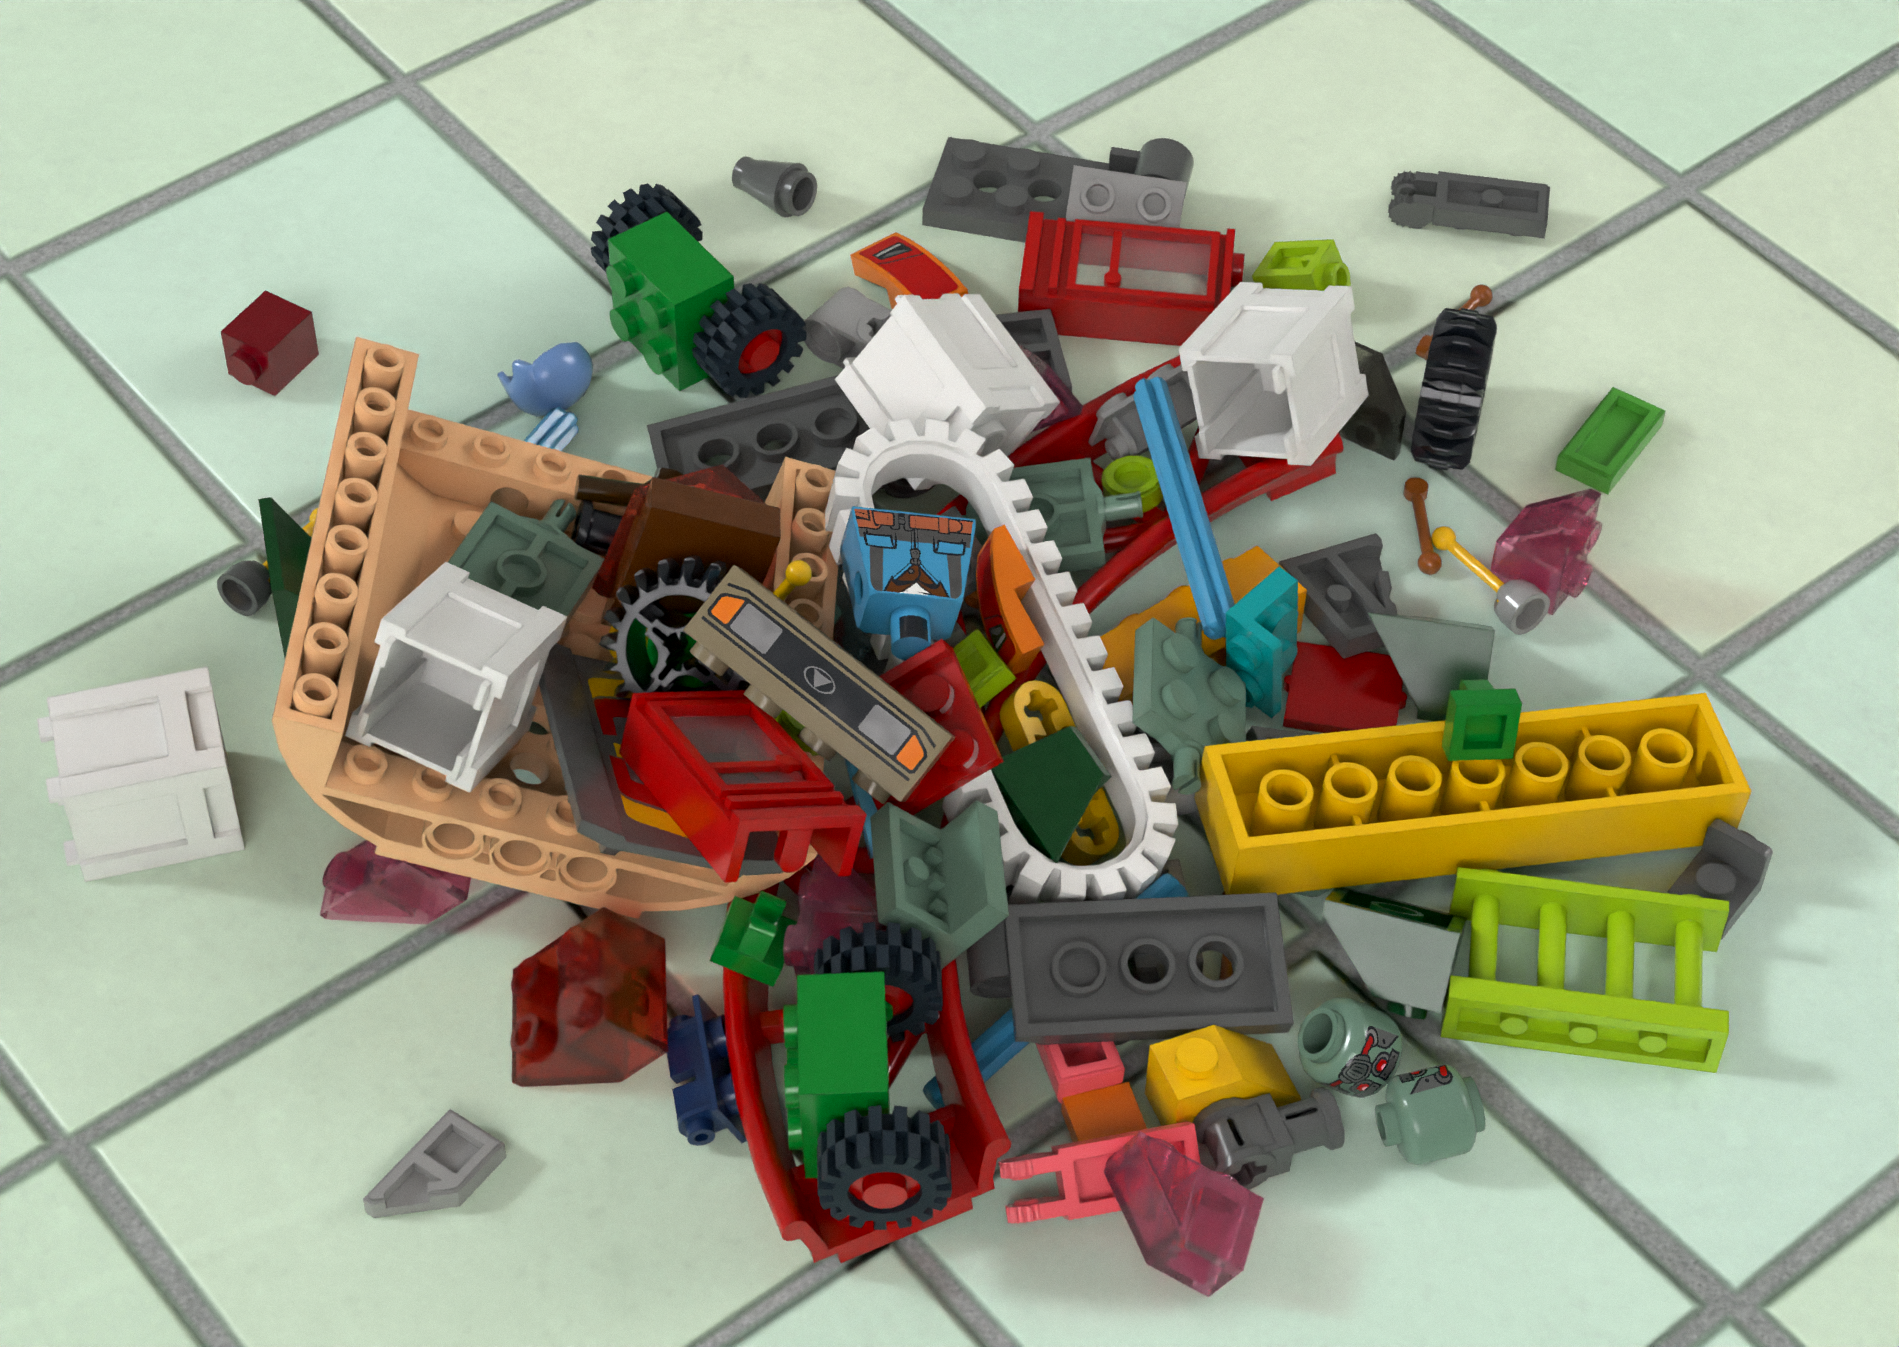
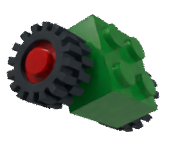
M648 183L642 184L639 187V194L632 188L623 192L625 198L623 203L619 204L614 199L608 205L613 211L611 215L607 217L601 214L596 222L602 228V231L592 232L591 241L596 246L590 249L592 256L596 259L595 262L606 272L612 289L613 309L610 310L609 317L618 337L625 342L630 341L643 354L649 368L657 375L662 374L679 392L711 377L730 396L733 397L736 394L739 398H748L750 391L755 396L764 393V384L767 382L772 387L780 382L777 375L782 370L789 374L794 367L789 360L791 357H800L804 349L798 344L805 341L807 332L802 328L806 325L803 318L766 284L759 283L757 288L752 283L744 284L742 294H740L734 288V276L698 242L703 238V232L698 228L702 225L699 218L663 185L655 184L653 188Z
M875 922L863 923V932L856 933L852 926L840 929V940L832 935L827 937L823 941V949L817 948L814 955V974L797 975V1004L783 1006L785 1049L787 1048V1064H784L785 1107L788 1109L789 1150H803L805 1179L817 1178L820 1205L824 1210L830 1208L831 1217L840 1221L849 1215V1225L862 1228L866 1220L873 1221L874 1230H887L886 1222L897 1221L899 1229L912 1226L913 1216L925 1222L933 1218V1209L942 1211L947 1206V1197L951 1198L952 1193L950 1140L948 1133L944 1134V1126L938 1120L930 1123L929 1114L920 1110L912 1117H908L907 1107L894 1105L893 1112L890 1114L887 1035H890L893 1043L905 1040V1030L917 1036L925 1032V1023L933 1025L938 1020V1011H942L943 1007L940 951H936V943L930 937L922 940L921 931L913 927L905 934H901L900 923L888 922L886 930H876Z

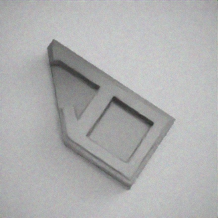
M449 1109L363 1198L365 1212L373 1218L459 1207L506 1158L505 1144Z

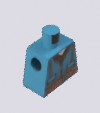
M852 506L840 545V556L856 626L864 633L891 635V652L896 658L901 660H907L929 647L931 639L945 640L950 638L964 597L976 529L975 519Z

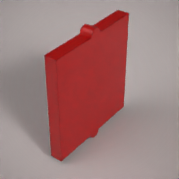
M1297 641L1298 652L1293 662L1292 673L1285 676L1283 689L1288 692L1283 727L1331 733L1397 726L1399 709L1405 708L1407 695L1402 692L1403 680L1390 655L1364 652L1343 659L1333 646Z

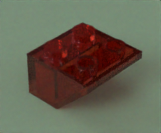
M602 907L578 925L568 929L562 936L533 956L523 960L513 969L511 980L512 1034L510 1039L512 1049V1083L520 1087L617 1083L624 1081L668 1052L665 938L606 907Z

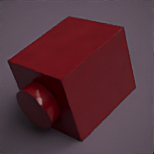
M266 290L220 331L228 374L244 385H252L273 396H276L319 355L312 312Z

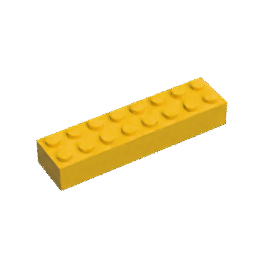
M1699 693L1521 712L1513 759L1448 761L1442 748L1445 720L1208 745L1204 747L1200 766L1201 787L1195 793L1194 799L1225 894L1277 893L1279 895L1456 874L1457 867L1496 870L1702 846L1707 828L1715 819H1720L1738 828L1752 791L1707 694Z

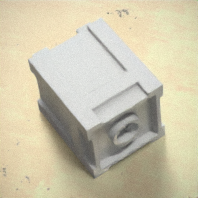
M1240 282L1179 348L1182 370L1188 372L1199 427V433L1195 436L1199 458L1221 460L1225 455L1287 459L1290 465L1311 466L1369 396L1366 375L1359 372L1350 316L1355 309L1351 286H1328L1324 291L1269 289L1263 288L1262 283Z
M958 293L943 294L940 299H922L919 295L913 294L897 295L895 298L897 305L890 312V318L857 357L845 358L843 361L845 368L835 379L868 427H874L880 434L884 435L888 421L910 418L917 436H921L926 418L949 422V441L956 442L965 428L986 438L980 457H984L998 449L1006 456L1013 453L1042 419H1046L1060 403L980 294H964L962 298ZM906 478L914 490L930 489L933 485L943 484L926 478Z
M445 562L381 619L375 638V643L380 645V649L363 703L352 713L345 736L368 747L376 743L446 775L445 782L470 793L530 729L537 708L532 705L550 649L560 640L567 616L545 606L537 610L468 579L470 572Z
M208 667L47 697L49 716L37 719L41 743L54 740L59 773L58 777L46 779L48 798L50 803L58 802V806L64 805L74 839L63 842L67 866L80 864L85 882L245 850L225 743Z

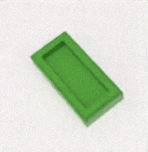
M1612 387L1560 452L1555 470L1609 495L1661 428L1666 411Z

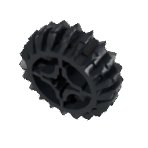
M1445 308L1438 315L1426 361L1412 435L1411 453L1416 462L1427 463L1429 467L1447 470V467L1463 470L1470 463L1497 333V324L1493 316L1479 314L1477 310L1461 308V310Z
M691 555L685 558L681 567L673 557H669L658 562L657 573L649 567L636 572L635 583L637 587L627 584L619 588L616 592V597L623 607H613L607 610L604 617L606 622L618 631L602 636L599 643L600 646L607 650L616 651L617 654L616 658L604 664L603 672L612 675L621 672L625 681L616 687L614 696L623 698L631 693L680 692L672 686L685 675L693 676L704 684L712 681L722 691L746 690L749 687L750 683L730 667L723 676H720L695 656L678 665L679 661L686 654L684 650L688 645V640L686 639L688 634L683 629L693 617H688L677 609L670 612L659 603L663 597L670 595H686L705 602L726 576V562L718 560L712 563L705 572L703 562L698 555ZM646 636L652 640L658 651V663L655 669L647 653Z

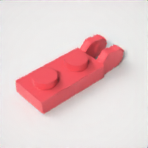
M1189 1121L1051 1146L1052 1152L1032 1153L998 1161L1001 1179L1024 1180L1032 1178L1034 1175L1050 1172L1056 1173L1059 1196L1023 1198L1005 1206L1008 1223L1011 1224L1034 1222L1060 1216L1067 1220H1074L1205 1194L1195 1124Z

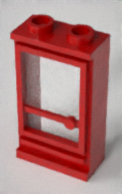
M1030 211L1019 284L1018 312L1051 309L1058 335L1182 346L1230 294V288L1236 287L1242 282L1245 253H1234L1236 229L1227 228L1226 235H1223L1219 231L1075 219V222L1066 221V218L1059 217L1058 220L1044 219V212Z
M745 690L645 692L632 694L619 754L724 883L738 882L750 832L780 831L774 852V861L785 873L796 872L804 865L809 845H811L838 877L851 875L867 814L859 805L848 806L844 802L843 794L840 791L834 790V784L782 726L743 694Z

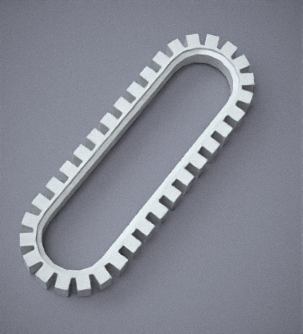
M910 418L888 421L884 435L880 434L874 427L870 428L856 437L853 450L846 448L838 462L825 510L826 531L833 532L829 548L836 564H842L840 545L852 506L874 508L872 495L882 485L901 478L930 479L946 484L966 497L979 515L988 537L993 529L1005 524L1036 579L1021 603L1045 644L1041 651L1077 728L1112 776L1104 786L1121 820L1126 847L1118 857L1099 865L1072 866L1059 861L1058 863L1053 862L1052 859H1049L1029 845L1018 830L991 770L945 796L942 808L948 822H951L976 800L998 812L1006 887L1010 884L1014 886L1008 905L1039 903V901L1055 903L1136 899L1160 877L1176 839L1172 837L1178 826L1176 803H1164L1171 785L1162 766L1148 769L1155 751L1146 733L1133 735L1136 725L1132 723L1133 705L1131 701L1117 702L1124 686L1114 667L1102 669L1108 653L1099 635L1087 637L1092 625V619L1084 603L1072 605L1077 588L1069 571L1057 573L1062 561L1061 554L1054 540L1043 542L1048 527L1040 510L1028 511L1033 496L1025 479L1009 481L1014 464L1000 449L980 457L986 438L965 428L956 442L949 441V422L926 418L921 436H917ZM843 573V577H842V578H843L844 583H845V585H846V587H847V582H846V578H845V573ZM872 634L870 642L878 660L888 659L884 673L905 661L896 658L892 654L891 635Z

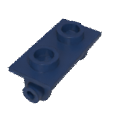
M699 994L694 995L692 1000L695 1016L679 1015L672 1018L668 1023L669 1028L663 1035L670 1078L676 1084L693 1077L696 1078L694 1081L672 1089L678 1130L680 1134L687 1137V1141L691 1145L695 1146L711 1143L715 1139V1133L726 1128L741 1143L747 1142L736 1105L726 1045L724 1014L717 1016Z

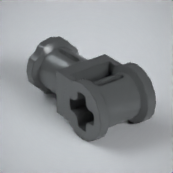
M1323 1087L1313 1089L1310 1093V1098L1276 1107L1270 1093L1247 1100L1235 1097L1222 1099L1201 1110L1192 1122L1195 1124L1197 1141L1207 1145L1216 1165L1213 1174L1218 1188L1225 1193H1239L1257 1187L1269 1177L1289 1172L1293 1154L1323 1145L1330 1150L1342 1148L1345 1139L1338 1105L1331 1092Z

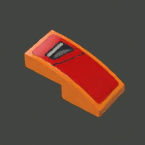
M897 232L850 255L856 276L887 289L891 309L897 305L895 301L897 295L913 294L919 295L922 299H940L943 294L958 293L961 298L964 294H969L968 289L940 260L916 242Z
M1004 524L993 529L977 555V596L987 639L1015 675L1029 668L1045 644L1021 603L1036 579Z

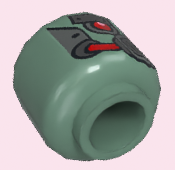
M1336 997L1322 1003L1318 1008L1310 1012L1302 1022L1298 1033L1299 1058L1304 1072L1316 1083L1348 1096L1365 1098L1378 1093L1397 1072L1402 1056V1037L1397 1024L1384 1012L1354 999Z
M1438 1065L1392 1077L1388 1082L1385 1093L1386 1103L1375 1106L1377 1127L1383 1144L1386 1147L1397 1145L1399 1152L1405 1160L1412 1164H1425L1466 1154L1474 1146L1476 1133L1485 1130L1484 1108L1475 1081L1470 1076L1462 1078L1459 1072L1450 1065Z

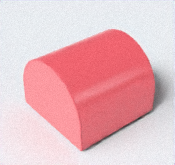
M1114 1041L1050 1045L1035 1043L1060 1104H1062L1063 1097L1123 1082L1125 1068Z

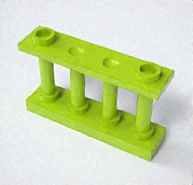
M1457 867L1449 913L1466 917L1467 921H1471L1468 977L1450 975L1442 1012L1441 1038L1717 1073L1729 1035V1011L1702 1007L1703 951L1717 952L1729 914V901L1703 898L1694 894L1678 895L1503 873L1494 869ZM1499 925L1539 930L1537 986L1496 981ZM1566 933L1607 938L1605 995L1564 989ZM1634 942L1675 947L1674 1004L1633 998Z

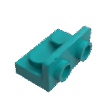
M1277 567L1225 613L1226 667L1234 670L1241 680L1246 683V707L1253 708L1256 706L1271 719L1281 711L1282 674L1291 666L1298 652V580L1281 567Z

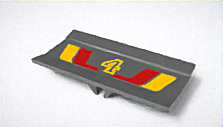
M556 643L550 649L539 681V687L577 832L598 842L600 852L603 854L615 856L619 851H625L713 869L619 754L633 694L631 693L623 698L614 696L616 687L625 682L621 672L613 675L603 672L604 664L607 661L572 654L570 648ZM716 685L698 688L673 687L680 692L722 691ZM734 756L704 757L707 762L738 761ZM749 773L718 774L726 784L758 783ZM776 831L750 832L739 878L742 875L783 873L774 861V852L778 840Z

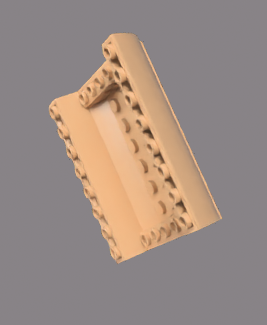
M356 337L272 717L279 751L295 780L319 807L341 825L376 845V855L639 919L644 911H680L724 904L732 901L734 896L744 898L757 894L761 890L763 891L796 873L742 875L738 882L724 883L715 870L625 851H619L615 856L601 853L598 842L577 832L571 806L568 803L567 790H565V783L539 684L532 705L537 707L532 721L542 725L548 734L539 735L527 731L470 793L445 782L446 775L376 743L368 747L345 736L352 713L363 703L380 649V645L375 643V638L381 619L442 564L450 560L491 501L519 516L534 518L540 521L550 509L553 501L557 499L565 500L561 513L567 504L571 503L577 514L582 501L575 500L574 496L578 474L641 484L652 478V476L618 466L601 463L495 432L485 431L433 415L409 410L408 407L419 354L388 344ZM785 457L764 503L780 508L781 538L762 585L773 593L786 578L785 571L791 562L802 560L808 563L812 570L810 581L804 586H796L785 598L784 602L833 640L838 565L829 548L833 532L826 531L825 510L836 471L820 465ZM593 502L594 509L628 518H631L635 513H641V510L637 508ZM575 519L564 532L569 538H571ZM600 556L605 561L599 577L563 630L562 639L557 643L570 648L572 654L608 662L614 659L609 650L600 646L599 643L601 637L609 633L611 626L601 624V617L620 560ZM804 751L823 772L824 758L820 755L812 756L810 752ZM523 769L530 771L540 779L541 783H525L516 777L513 770ZM809 845L805 863L801 868L817 856L816 850L811 845Z

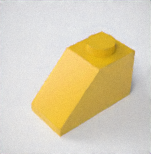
M1211 1025L1149 1046L1145 1095L1161 1126L1186 1121L1193 1122V1119L1201 1110L1212 1103L1235 1097L1247 1100L1270 1093L1276 1107L1301 1100L1297 1089L1272 1044L1217 1025Z

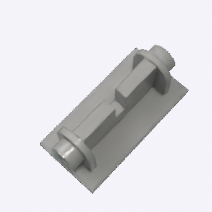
M1074 165L1066 221L1075 222V219L1180 228L1187 182Z
M1166 364L1147 378L1150 380L1158 376L1167 382L1181 429L1197 420L1188 372L1182 370V365L1174 369L1171 364ZM1119 393L1105 402L1096 413L1098 421L1088 443L1093 446L1106 438L1105 448L1113 460L1125 456H1140L1149 450L1134 401V394L1127 397L1125 393Z

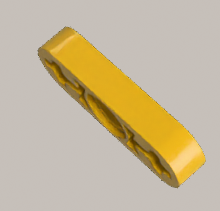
M1032 680L1024 683L1005 699L1000 709L1001 724L1013 752L1068 726L1076 727L1062 695L1052 685L1043 681ZM1027 707L1030 711L1039 710L1043 720L1040 721L1038 717L1028 718L1024 708ZM1102 787L1093 795L1077 825L1081 829L1090 828L1094 834V839L1092 840L1089 836L1080 837L1075 829L1061 855L1065 861L1073 865H1091L1110 852L1117 844L1119 838L1118 823Z

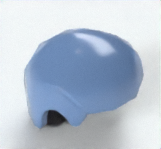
M578 342L560 343L541 354L533 364L520 359L513 361V376H506L503 371L499 372L497 376L512 402L520 410L539 417L547 415L551 409L556 407L567 410L584 396L592 378L593 362L587 350Z

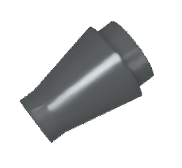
M745 156L737 161L732 172V183L735 188L747 192L785 218L805 214L813 205L817 194L815 176L808 172L807 168L801 163L756 160Z

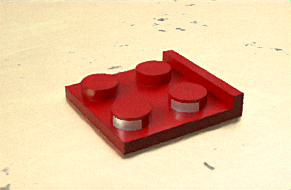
M940 639L879 676L956 738L906 802H900L891 795L882 804L872 797L877 811L889 802L914 815L1004 762L953 648L943 639Z

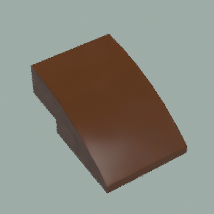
M652 477L640 516L635 515L601 617V624L611 626L604 619L606 611L613 607H623L616 597V592L620 587L627 584L637 587L635 583L636 572L649 567L657 573L658 562L669 557H673L681 567L685 558L691 555H698L703 562L705 572L712 563L720 560L726 562L727 573L733 565H736L763 584L781 538L780 508ZM670 595L663 597L659 603L670 612L677 609L682 614L697 612L704 604V601L686 595Z

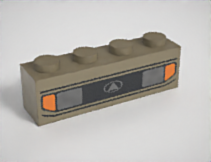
M733 565L683 629L685 633L697 641L690 650L691 654L720 676H723L729 667L750 683L743 693L749 700L775 719L782 710L786 711L805 726L797 736L801 741L829 762L838 752L858 768V771L851 779L882 804L891 795L900 802H906L956 738L755 578L736 565Z

